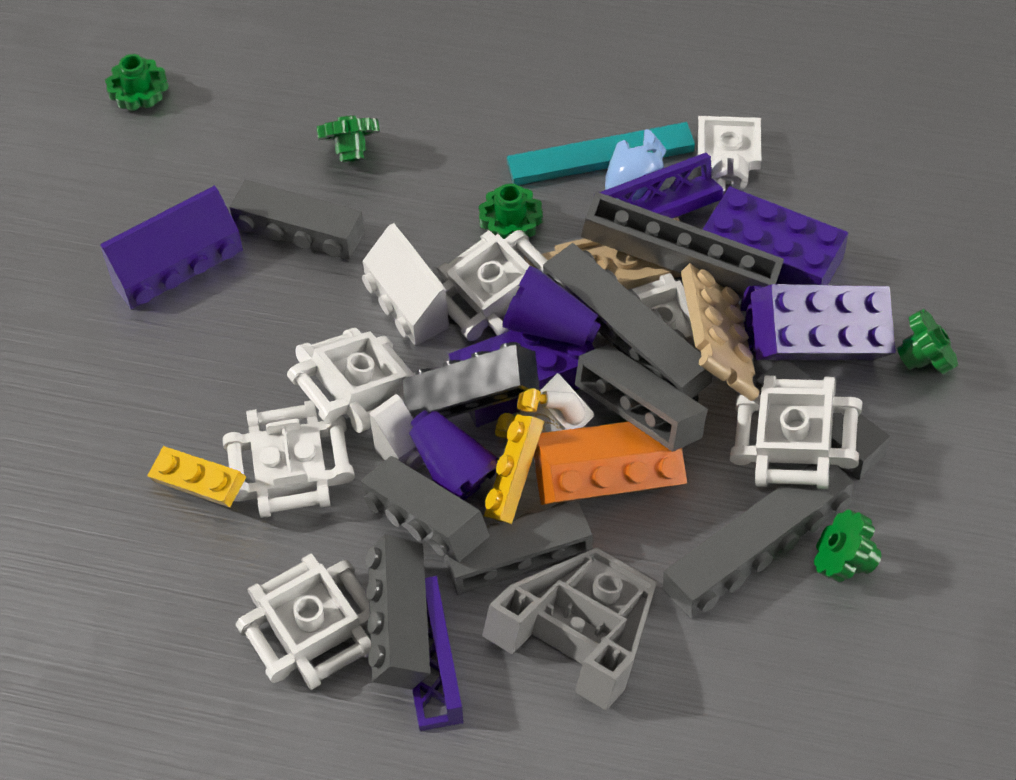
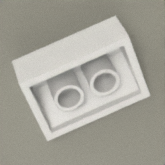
M395 223L389 225L363 260L365 274L362 276V280L370 293L375 292L379 297L380 306L385 314L391 313L395 318V324L403 337L408 336L416 346L449 329L446 289Z

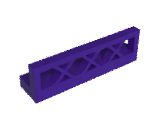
M706 152L599 192L672 219L717 202L724 196L723 188L712 178L711 156ZM701 166V176L689 180L687 177L693 169ZM667 178H676L669 188L659 189ZM648 188L642 198L635 201L632 200L638 189Z
M437 576L425 578L427 622L430 621L431 629L428 628V637L433 639V644L429 648L430 667L439 671L440 675L431 687L420 682L412 689L419 731L464 723L461 698ZM434 653H436L437 661L431 658ZM441 685H442L443 694H441L440 692L437 691V690L440 688ZM420 690H422V691H424V692L426 693V694L423 696L422 699H421ZM433 697L445 704L447 714L425 718L423 709Z

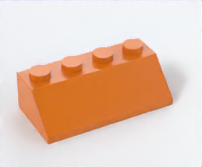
M630 422L541 433L533 456L541 505L687 484L682 448L672 452Z

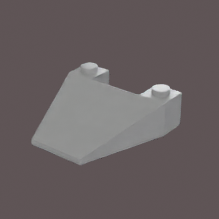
M596 547L508 586L489 605L482 636L511 654L531 635L551 645L582 664L575 692L607 711L626 688L657 581Z

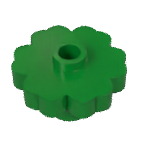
M129 54L121 58L119 65L111 69L112 76L107 77L105 80L109 99L117 101L119 108L131 111L137 110L140 106L145 108L152 107L155 103L162 100V92L168 89L165 69L157 67L155 60L142 58L137 54Z
M355 115L338 117L337 121L316 126L318 140H334L336 155H339L340 162L365 159L364 152L367 151L365 136H370L380 131L378 118H356Z
M505 184L494 191L488 192L486 194V202L478 207L480 227L488 229L495 236L499 234L503 239L517 230H522L528 237H532L536 234V226L543 223L542 202L539 199H533V192L531 190L524 189L516 184Z
M924 308L909 316V324L914 333L903 339V344L897 347L898 354L906 367L910 370L915 367L921 369L932 362L934 367L942 374L957 367V356L951 348L950 338L944 328L936 324L933 316Z
M850 509L837 514L832 525H828L823 529L821 537L817 541L816 548L819 552L814 559L817 572L838 583L852 578L854 573L869 574L873 572L881 560V551L877 548L876 543L870 540L875 532L872 520L862 513H856Z

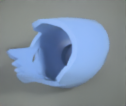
M649 129L644 130L643 146L629 148L626 140L617 143L605 177L606 190L664 168L663 156L666 153V149ZM648 188L638 189L632 200L635 201L642 198Z

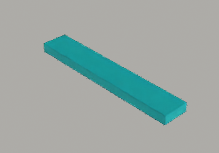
M687 122L649 129L665 147L666 153L663 157L695 152V142ZM644 130L507 156V165L512 182L516 185H523L606 169L609 167L618 142L626 140L629 148L643 146Z

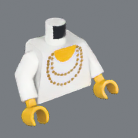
M559 373L540 391L531 388L519 394L517 409L521 410L518 415L533 416L543 420L544 425L541 433L584 428L594 417L593 411ZM504 413L498 418L495 429L497 437L507 439L508 428L515 420V416L510 413Z

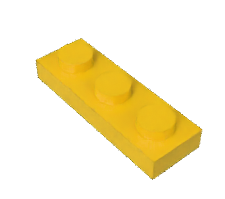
M516 415L515 420L510 424L507 432L508 442L504 454L500 457L496 466L497 476L494 486L486 497L485 517L512 524L544 425L543 420L533 416Z
M165 446L162 447L147 475L156 483L229 508L246 479V476L238 470Z

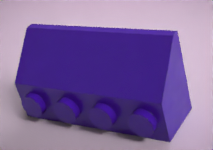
M215 185L100 244L112 284L130 309L149 302L152 298L163 292L177 287L180 283L197 274L204 273L216 264L230 259L243 251L239 230Z

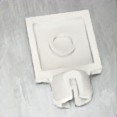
M698 117V155L706 152L711 156L712 178L723 188V194L726 192L725 184H731V187L742 191L748 184V172L750 170H761V118Z

